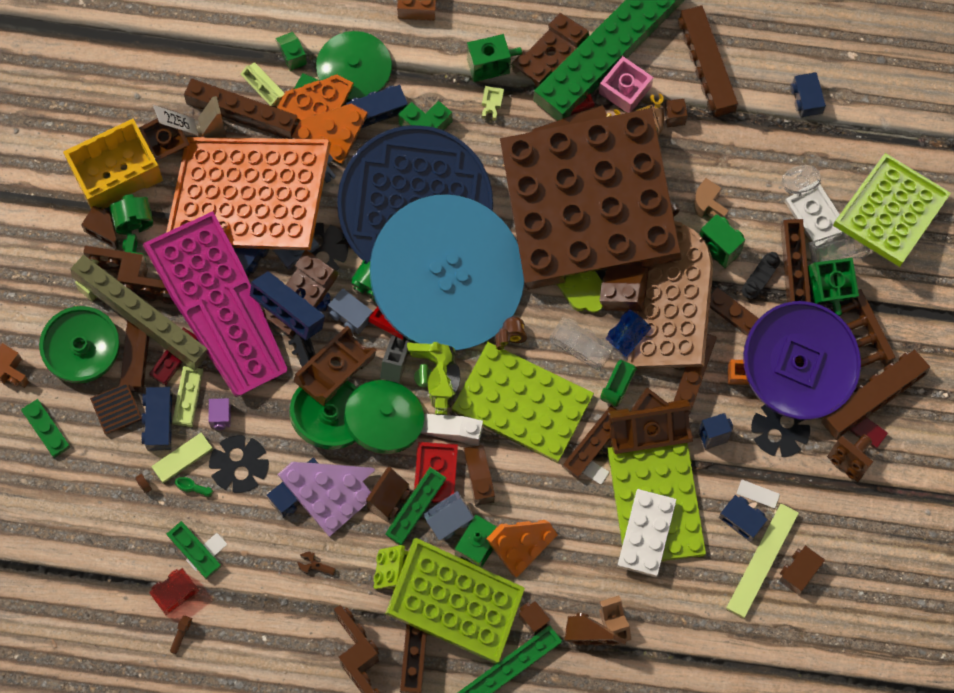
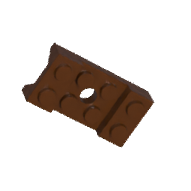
M559 13L548 25L549 30L527 53L523 51L511 63L514 73H523L532 79L537 87L590 36L587 29L562 13ZM549 51L556 52L553 56L546 55Z
M305 250L294 265L297 269L286 285L292 288L298 295L300 291L305 290L306 295L303 299L317 308L340 273L311 252ZM264 308L262 312L265 318L292 337L295 335V331Z
M346 326L295 373L293 382L324 406L337 394V390L374 359L377 349L374 347L365 348L354 339L351 329ZM331 361H338L341 366L335 367L331 364Z
M688 400L667 402L668 406L629 412V409L608 411L611 447L614 454L693 442L689 421L691 406ZM650 425L657 426L653 432H648L647 428Z

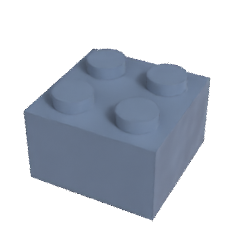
M458 491L424 513L427 523L439 541L443 538L447 540L452 537L456 529L467 527L474 518L470 508Z

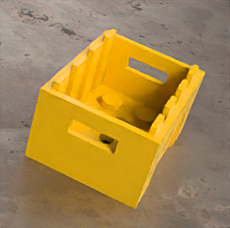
M134 119L128 120L63 151L69 168L91 209L93 206L105 209L110 204L122 199L125 195L135 193L143 188L147 189L163 181L159 166ZM122 165L128 166L126 170H121ZM109 173L110 177L105 179L103 175Z

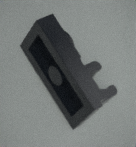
M295 332L294 338L289 340L288 343L289 345L297 346L292 351V354L299 355V362L303 367L316 353L311 339L305 340Z

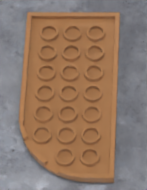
M674 221L682 260L649 266L643 311H633L628 363L636 366L637 369L704 367L713 262L710 250L702 237L694 229L681 222Z

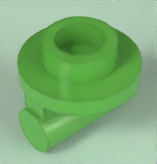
M421 364L420 369L414 375L415 383L420 387H428V379L432 371L428 369L427 364Z

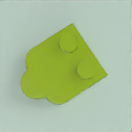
M595 271L565 276L566 283L556 284L574 310L598 312L602 309L603 306L599 301L602 280Z

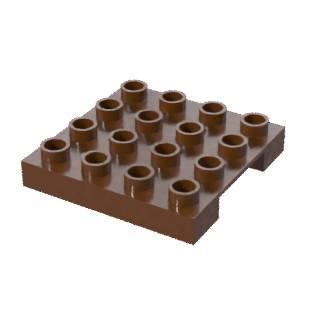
M652 108L500 138L524 282L527 290L566 283L565 276L642 261V266L648 267L682 260Z

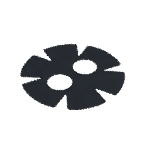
M316 223L314 235L322 236L323 244L313 251L312 254L316 256L319 252H327L329 254V261L326 264L337 271L340 267L333 259L345 262L348 255V244L336 243L344 239L345 236L333 225H330L324 233V223Z
M765 404L761 406L767 417L755 413L751 424V431L753 433H763L754 439L759 448L774 456L778 446H780L782 457H788L801 451L795 440L807 444L810 436V425H798L804 420L794 419L792 427L784 428L780 424L782 415L774 412ZM771 429L779 430L782 435L781 440L771 442L767 436L768 432Z
M244 435L231 436L220 442L225 453L217 449L212 451L209 468H221V470L211 475L219 487L226 490L233 481L232 491L234 493H241L258 486L252 475L264 479L268 470V459H256L266 453L264 447L257 440L251 438L246 447H244ZM233 448H239L243 451V458L240 461H232L230 459L229 453ZM243 466L247 468V478L238 480L234 476V471L237 467Z

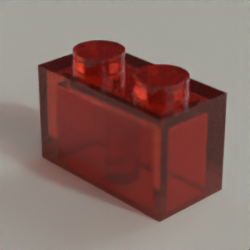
M181 568L180 570L172 571L164 582L156 583L151 588L152 591L149 594L166 616L199 592V590L184 569Z

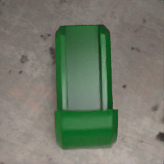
M619 360L606 387L602 390L600 395L601 401L618 407L635 375L636 366L624 360Z

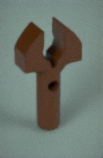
M305 552L300 554L301 558L308 559L311 563L304 565L297 562L303 573L308 574L310 570L315 569L329 575L335 574V568L315 560V553Z
M186 615L182 616L178 623V631L170 648L172 654H177L185 633L190 629L192 618Z

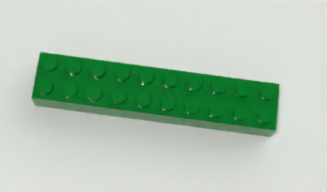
M625 0L534 90L533 101L557 121L569 117L572 111L600 86L602 80L622 56L627 59L685 0Z

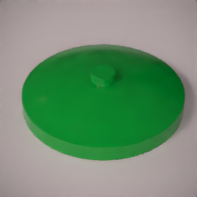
M348 31L332 37L323 45L317 57L316 70L319 81L337 74L353 82L354 86L345 101L349 102L354 98L365 97L371 92L382 91L390 80L392 62L388 49L378 38L361 31Z
M74 306L55 314L43 328L39 342L40 355L47 369L57 378L70 383H86L103 376L114 365L120 349L119 334L112 320L102 311L88 306Z
M375 380L359 386L349 396L344 411V422L350 436L360 446L376 453L393 454L406 450L419 438L424 425V412L420 401L408 388L392 381Z
M349 381L345 382L337 390V394L324 406L301 387H298L292 396L289 407L290 421L296 433L307 443L322 449H341L355 443L356 441L350 436L345 426L344 411L349 396L357 387Z

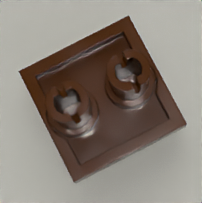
M863 435L853 445L844 436H841L827 457L832 464L846 472L849 478L859 482L874 462L864 454L871 445L872 440L869 436Z

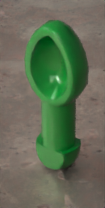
M180 477L175 480L176 487L182 492H196L204 495V497H211L213 495V490L210 487L206 488L197 485L188 477Z

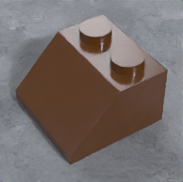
M158 118L138 127L156 162L190 145L182 130L161 124Z
M388 466L366 499L367 509L386 522H389L391 518L394 519L400 510L398 508L402 501L406 502L410 496L409 483Z

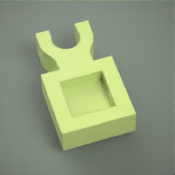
M485 86L482 106L486 108L482 112V119H486L487 113H492V120L496 121V109H501L504 89Z

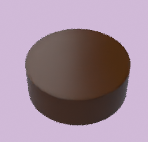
M141 473L135 477L136 482L144 493L147 494L152 490Z

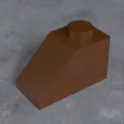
M93 206L81 224L83 231L118 249L119 244L110 212L102 207L99 209Z

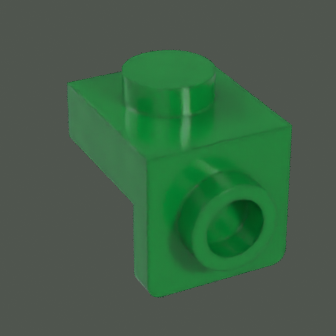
M128 233L127 240L124 239L122 249L124 252L137 253L138 239L136 234Z

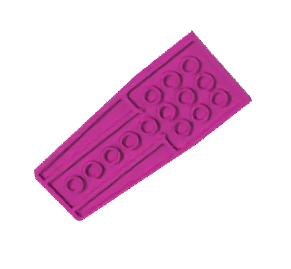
M213 211L143 244L170 297L199 342L207 348L208 356L234 396L239 397L283 375L287 371V366L259 303L250 296L251 284L243 266Z

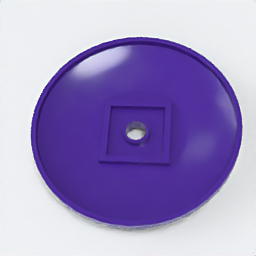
M793 301L770 309L752 326L744 346V369L752 390L768 408L788 418L812 420L824 417L839 409L850 398L858 383L861 359L859 347L852 331L837 314L816 303ZM796 357L803 359V367H798L795 364Z

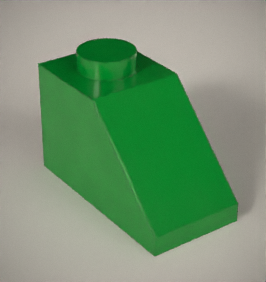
M293 31L275 38L289 71L307 64L306 54Z

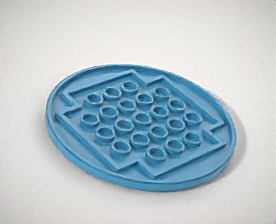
M456 195L428 196L401 208L388 220L380 231L374 243L370 259L372 292L380 311L391 326L414 343L433 344V342H438L443 345L452 346L455 348V351L477 346L495 336L499 329L503 327L504 321L514 315L524 287L519 247L509 227L486 206L469 198Z

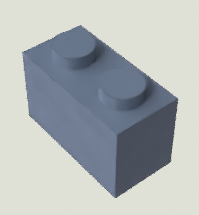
M343 288L328 304L330 317L335 321L340 320L344 323V327L348 326L351 329L352 333L355 332L359 335L370 323L368 320L373 311Z

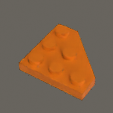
M336 74L330 76V78L285 91L277 108L297 115L298 120L339 108L344 105L354 83Z
M354 104L335 108L300 120L292 137L295 139H329L331 142L330 155L333 160L343 164L369 112Z
M538 520V522L534 523L526 521L516 522L515 525L500 524L486 539L509 572L517 578L558 534L548 521Z

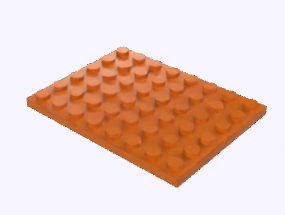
M186 137L190 145L185 147L183 151L166 233L213 211L233 248L311 250L331 146L329 139Z

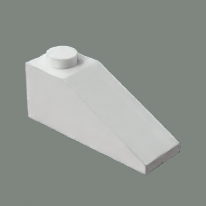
M424 414V425L421 434L478 446L483 429V421L464 416Z

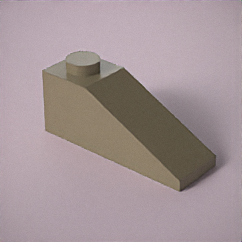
M215 96L212 97L198 117L200 125H197L196 128L199 137L226 138L219 104Z

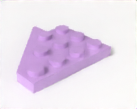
M292 461L277 475L326 535L330 537L367 504L366 499L371 491L362 481L372 474L375 469L371 467Z

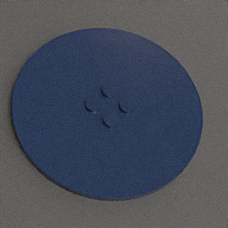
M420 125L401 126L384 131L359 148L347 164L342 175L338 190L337 206L344 236L359 258L366 260V263H368L371 259L374 243L384 225L401 208L418 199L434 195H456L477 201L493 211V192L488 174L472 149L462 140L446 131Z

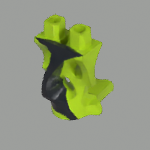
M433 342V344L407 343V349L411 357L428 359L437 365L429 376L428 391L431 406L435 407V414L447 415V408H451L453 399L460 386V370L454 358L455 348L438 342Z

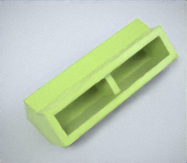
M255 62L247 65L240 75L270 106H278L284 92Z

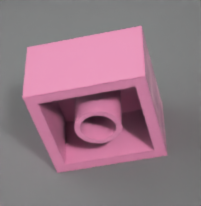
M622 56L600 83L599 94L625 112H632L651 89L653 76Z

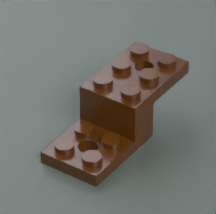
M91 246L84 247L83 253L87 258L102 269L118 274L117 280L137 296L143 297L147 301L162 300L164 303L174 304L162 280L146 278L148 267L143 254Z
M339 605L334 609L335 617L355 643L354 646L338 657L340 665L361 693H380L377 688L372 689L371 680L365 673L379 662V649L372 640L368 641L366 639L367 636L363 627L360 624L356 625L354 623L355 620L351 611L347 607L344 609Z

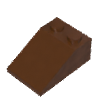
M641 261L607 268L599 300L603 308L612 311H643L649 266L643 267Z

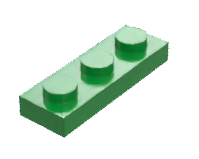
M38 399L21 409L53 458L71 448Z
M182 521L166 533L167 537L206 580L222 567Z

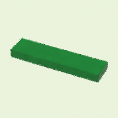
M430 467L385 535L398 544L403 545L447 478Z

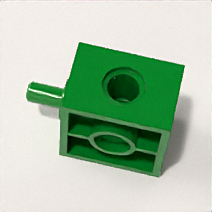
M504 34L467 42V61L473 82L510 74L511 57L521 55V47L508 49Z
M853 257L815 262L807 266L812 303L832 304L834 313L841 316L840 302L859 297Z
M475 515L455 548V556L483 568L493 551L486 538L497 526Z

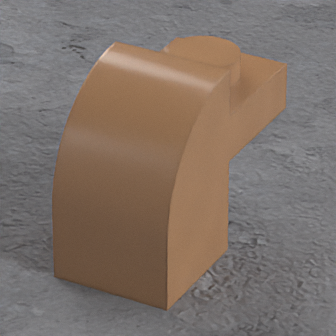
M707 178L703 180L696 191L694 199L695 211L701 218L706 213L711 219L716 214L727 218L729 210L716 202L722 188Z
M620 596L600 601L601 609L599 612L603 626L626 641L632 640L630 626L624 616Z

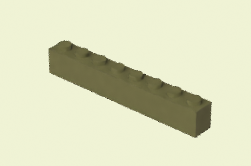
M82 255L71 267V276L74 280L194 371L207 358V348L85 255Z

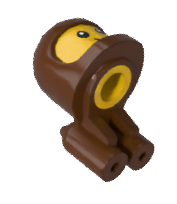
M514 316L504 321L503 327L495 335L497 350H503L504 346L508 345V342L523 343L527 340V333L524 331L525 324L521 318Z

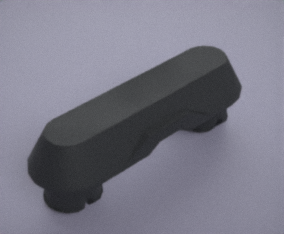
M776 252L767 253L743 285L742 293L746 298H756L778 268L780 257Z

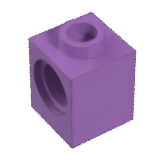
M229 398L209 399V425L211 428L224 430L226 427H231V404Z

